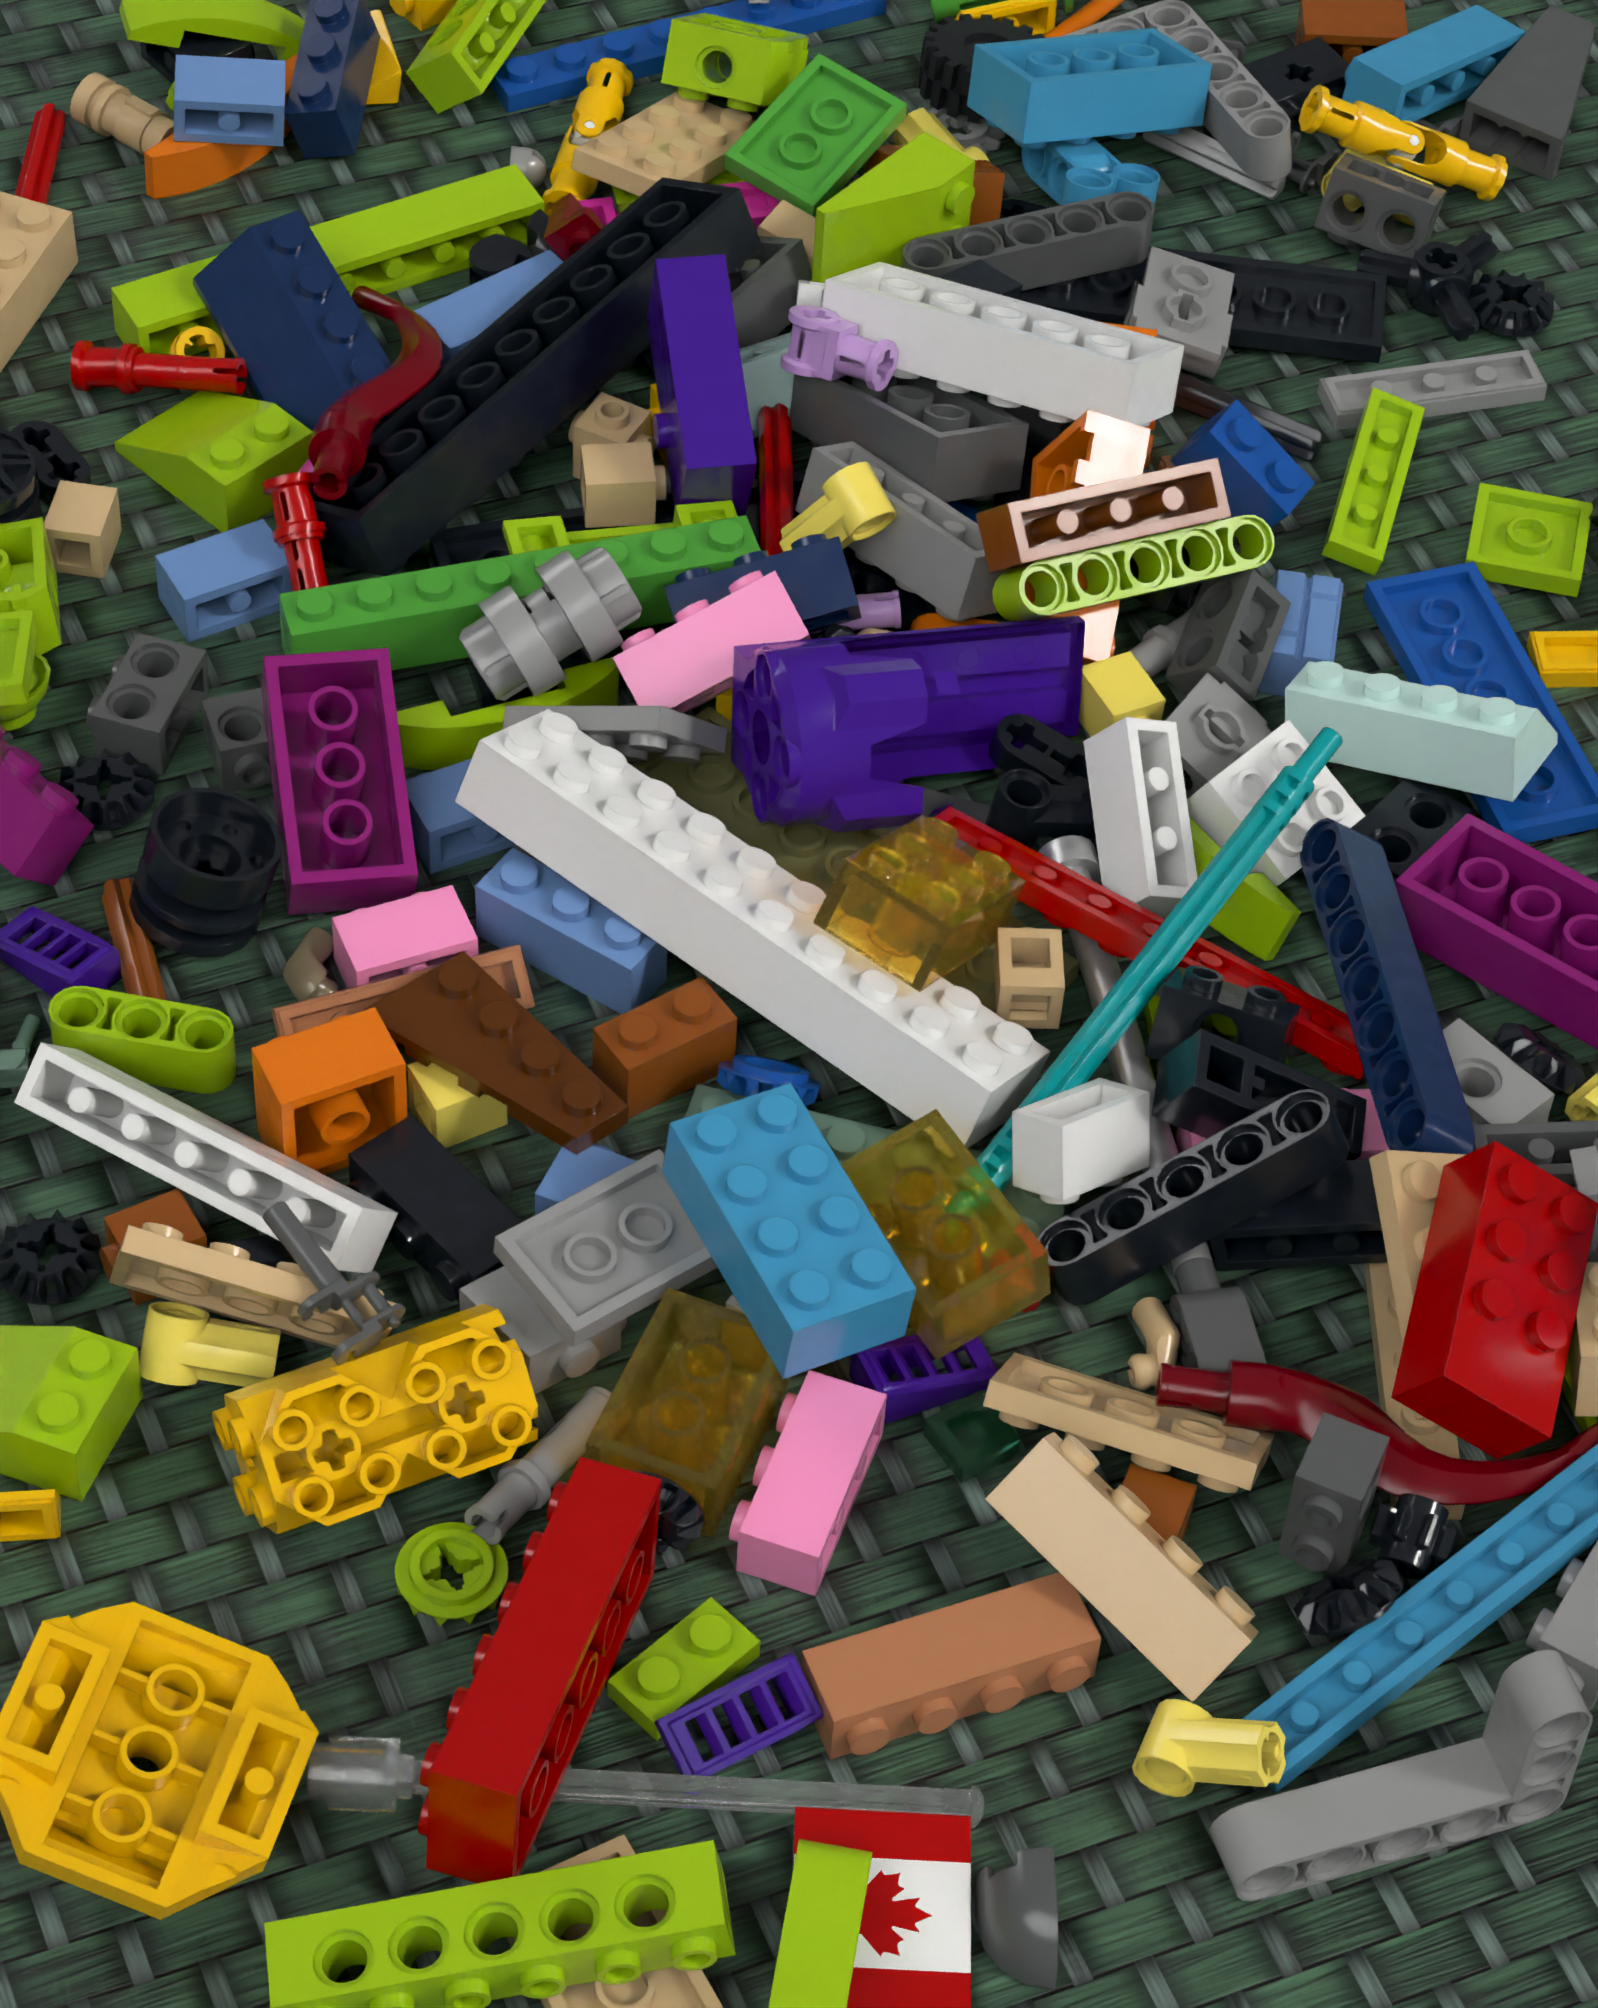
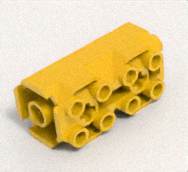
M483 1303L380 1340V1344L357 1358L350 1352L347 1355V1361L342 1365L338 1366L332 1357L224 1394L225 1407L212 1412L213 1423L224 1450L234 1449L241 1475L233 1477L232 1481L238 1503L244 1515L248 1517L255 1514L261 1527L266 1526L276 1534H281L314 1521L330 1526L380 1508L386 1495L437 1476L449 1473L457 1478H462L512 1459L517 1447L538 1440V1428L533 1427L531 1421L538 1417V1404L523 1354L515 1339L502 1343L494 1330L495 1327L506 1324L500 1310Z

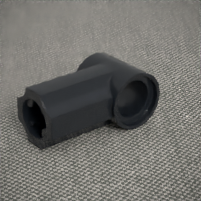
M1023 768L1011 769L1000 778L985 825L1029 848L1035 844L1038 837L1077 835L1096 839L1089 786L1051 785L1041 774Z

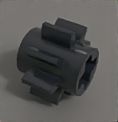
M1405 1493L1399 1496L1395 1508L1383 1503L1379 1504L1369 1532L1368 1543L1381 1548L1377 1560H1392L1402 1577L1422 1580L1428 1575L1431 1565L1438 1568L1451 1557L1458 1530L1445 1526L1449 1511L1444 1506L1429 1498Z

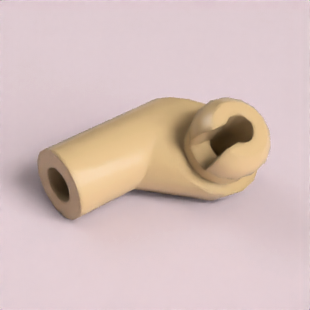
M1146 1297L1138 1301L1132 1309V1318L1146 1340V1354H1133L1127 1362L1132 1369L1127 1370L1129 1381L1135 1389L1147 1390L1154 1386L1156 1390L1160 1364L1176 1365L1180 1332L1163 1303L1158 1298Z

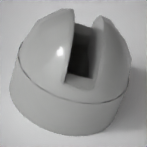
M511 146L510 165L516 164L534 189H536L543 183L546 176L547 167L544 157L537 150L528 147Z

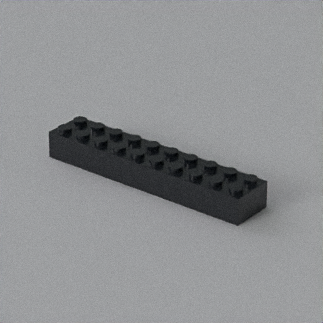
M662 177L445 363L424 388L384 416L373 429L366 461L362 469L356 475L349 477L346 493L341 498L325 500L318 497L314 492L313 486L311 487L318 521L324 522L326 527L325 538L320 541L323 562L379 576H388L399 571L406 565L408 558L424 543L440 535L446 529L447 523L466 506L480 500L484 496L486 489L501 475L517 467L523 461L524 455L543 438L557 432L562 422L578 407L593 400L604 384L618 372L629 368L635 362L636 356L650 345L647 310L656 259L725 254L728 275L739 271L743 267L744 261L762 246L740 188Z

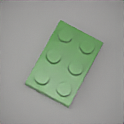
M818 53L724 154V169L777 200L782 201L783 199L816 217V209L835 196L905 120L907 103Z

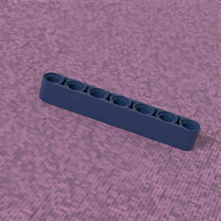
M1320 819L1312 825L1302 841V851L1300 852L1301 865L1386 1143L1390 1150L1467 1155L1474 1148V1126L1384 848L1380 842L1332 819Z

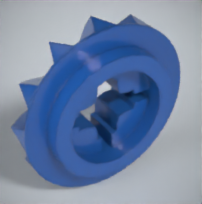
M735 1055L733 1061H722L718 1067L717 1082L724 1089L730 1090L735 1095L749 1097L791 1083L804 1105L807 1106L815 1103L821 1086L817 1080L809 1077L810 1071L768 1057Z

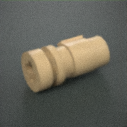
M94 72L87 75L80 82L71 99L70 113L75 121L87 128L93 129L94 132L101 136H114L117 141L144 155L145 151L174 133V120L168 118L164 112L135 95H131L128 88L116 84L115 81L101 73Z

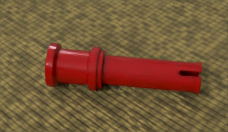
M79 340L73 348L70 365L73 386L78 391L87 392L93 386L119 388L123 394L134 395L136 392H140L143 387L226 392L241 395L245 390L246 383L237 382V378L247 379V366L243 358L235 357L231 359L145 353L142 347H138L137 344L125 343L121 348L95 347L92 341Z
M312 472L284 474L267 479L262 483L263 492L271 497L277 529L272 532L273 541L277 543L278 548L285 551L293 591L329 586L320 541L325 538L326 527L325 523L318 521L311 489L314 485V482L311 483Z

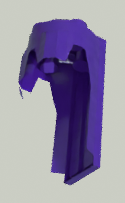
M1079 616L734 646L731 762L745 778L751 794L754 813L758 821L761 823L775 822L781 827L814 823L835 832L914 825L923 812L924 787L896 782L915 776L999 768L992 761L988 747L999 722L1004 717L1012 714H1025L1037 719L1063 736L1078 735L1085 621ZM1016 740L1012 745L1021 749L1025 744ZM954 803L934 809L927 819L937 816L949 806L952 807Z

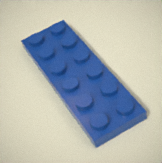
M1474 561L1366 582L1363 599L1409 682L1426 686L1445 685L1454 688L1459 693L1483 698L1503 697L1510 699L1517 705L1538 709L1558 733L1557 745L1513 802L1470 793L1485 822L1523 843L1597 829L1598 776Z

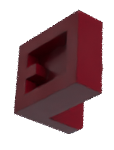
M568 193L553 203L543 240L564 262L605 226L593 210L583 207L571 193Z

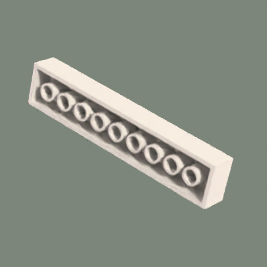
M547 709L479 740L455 802L958 1152L962 1153L1008 1121L1012 1116V1111L1016 1110L1031 1092L1051 1051L1036 1042L1027 1029L1017 1023L1004 1020L982 1005L980 999L973 992L960 986H954L929 969L927 962L923 958L912 952L903 951L882 937L869 921L861 917L852 916L828 900L826 894L819 887L809 882L800 881L778 866L775 859L769 853L749 846L727 831L725 825L719 819L710 814L699 812L677 797L673 788L668 784L649 778L627 763L625 756L612 747L601 745L580 731L577 724L568 716Z

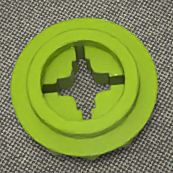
M439 1523L420 1530L404 1544L398 1554L395 1564L398 1595L403 1596L409 1603L414 1616L420 1613L433 1616L440 1627L447 1619L463 1618L470 1625L477 1613L485 1609L495 1611L498 1598L508 1584V1560L500 1543L495 1545L487 1544L480 1536L471 1532L476 1526H467L466 1523ZM446 1557L448 1565H453L457 1574H463L461 1590L456 1591L455 1587L451 1588L450 1583L446 1579H441L442 1558Z

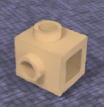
M600 392L586 410H580L570 425L568 438L573 443L572 476L580 479L581 445L651 442L652 455L655 450V440L651 437V411Z

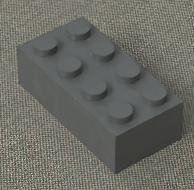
M794 374L790 409L792 430L809 438L810 444L814 447L854 441L948 505H950L951 501L968 498L978 501H989L994 499L997 493L1020 490L1029 423L970 393L943 391L936 387L937 380L923 376L916 379L892 376L886 388L882 391H874L867 387L865 381L848 375L830 382L822 378L804 377Z

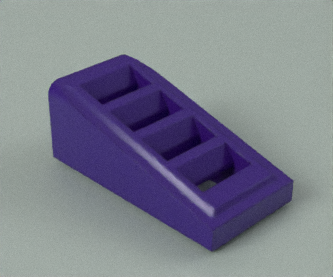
M34 906L29 907L0 929V959L51 997H54L61 990L72 986H89L107 990L122 978L119 951L103 939ZM32 929L36 931L21 944L16 943ZM46 939L50 941V943L46 945L44 948H42L40 951H33L34 948H36ZM61 950L65 952L55 961L51 960V958L55 956L57 953H59ZM75 961L79 963L73 969L68 968Z
M973 1326L900 1337L851 1355L849 1376L856 1385L887 1394L884 1424L987 1390L990 1379L998 1370ZM965 1350L975 1369L963 1371L954 1354ZM941 1358L949 1373L939 1374L932 1361ZM918 1366L924 1377L915 1378L910 1368ZM897 1374L900 1381L890 1382L888 1376Z
M790 1652L654 1721L687 1788L822 1719L823 1712L796 1657ZM769 1679L772 1680L790 1717L786 1720L766 1683ZM748 1691L767 1729L759 1734L739 1697L740 1694ZM720 1704L740 1743L732 1748L712 1711V1708ZM696 1718L714 1755L713 1758L705 1762L685 1725V1722Z

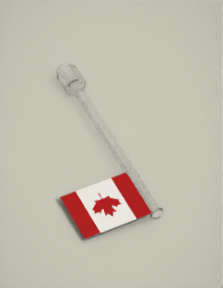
M331 1735L330 1743L315 1742L310 1754L307 1798L311 1802H325L326 1810L396 1813L398 1799H412L413 1794H428L429 1788L421 1786L419 1783L423 1761L415 1760V1755L401 1754V1739ZM567 1768L553 1801L794 1814L793 1869L799 1838L873 1852L846 2008H971V1828L976 1827L980 1823L985 1809L983 1794L977 1786L971 1784L970 1789L965 1790Z

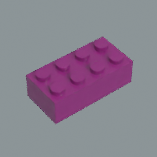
M388 648L264 656L261 696L277 828L282 838L281 862L288 915L369 908L415 894L418 870Z
M1467 813L1395 880L1397 892L1415 947L1598 1049V883Z

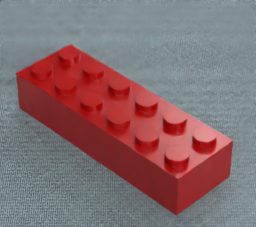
M580 1456L568 1483L561 1481L556 1483L547 1509L546 1520L548 1525L544 1533L535 1530L528 1541L522 1564L524 1575L520 1583L510 1581L504 1590L497 1618L500 1625L495 1635L485 1633L478 1644L472 1667L474 1679L469 1689L461 1686L458 1687L452 1698L446 1720L448 1733L443 1743L433 1741L425 1754L419 1783L421 1786L428 1787L429 1792L421 1810L418 1833L427 1836V1869L474 1883L520 1875L654 1577L662 1479Z

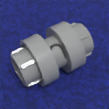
M595 547L576 560L567 550H564L535 568V572L543 585L539 589L520 600L510 585H507L477 604L483 617L462 629L459 640L496 699L505 701L526 687L536 698L567 679L558 663L565 657L582 648L586 656L593 663L622 645L623 639L619 630L640 618L643 609L625 576L605 548Z

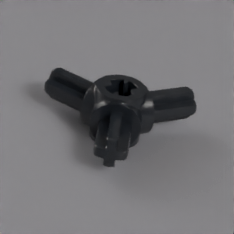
M1481 232L1478 235L1470 236L1458 246L1444 242L1425 244L1419 250H1415L1413 258L1365 249L1360 253L1356 271L1387 275L1386 285L1405 288V298L1409 299L1411 306L1415 310L1425 315L1439 316L1448 334L1454 336L1456 341L1463 342L1468 340L1471 334L1478 332L1479 320L1467 300L1474 272L1495 258L1498 247L1492 243V236L1489 233Z

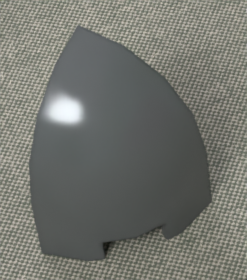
M1054 1846L1024 1849L1016 1852V1866L1000 1870L996 1874L991 1866L987 1865L981 1869L974 1882L976 1925L983 1949L1001 1971L1025 1985L1055 1990L1058 1967V1902Z

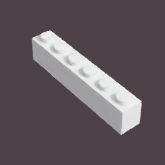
M41 1042L14 1102L277 1240L279 1239L262 1217L265 1211L272 1205L284 1201L339 1271L357 1273L372 1271L398 1214L392 1209L79 1049Z

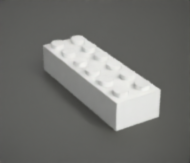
M877 262L825 280L822 308L836 312L842 319L859 324L857 336L879 342L882 339L895 342L898 349V361L893 374L894 377L916 379L923 376L937 380L936 387L943 391L968 393L972 390L988 395L987 401L993 405L1005 408H1018L1021 405L1038 409L1039 417L1059 423L1077 420L1083 413L1090 410L1146 427L1150 425V422L1173 412L1184 345L883 262Z

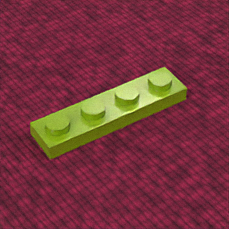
M1373 387L1364 405L1321 555L1375 576L1383 562L1425 411L1424 407Z

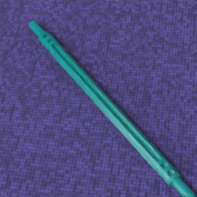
M1329 727L1322 728L1293 766H1285L1248 815L1017 1109L1088 1081L1276 837L1287 826L1290 819L1301 808L1304 801L1314 791V779L1343 743L1342 737L1338 732ZM1012 1116L991 1140L984 1152L980 1154L973 1166L962 1177L961 1185L963 1188L929 1230V1237L938 1246L949 1249L984 1204L992 1205L1004 1187L1013 1178Z

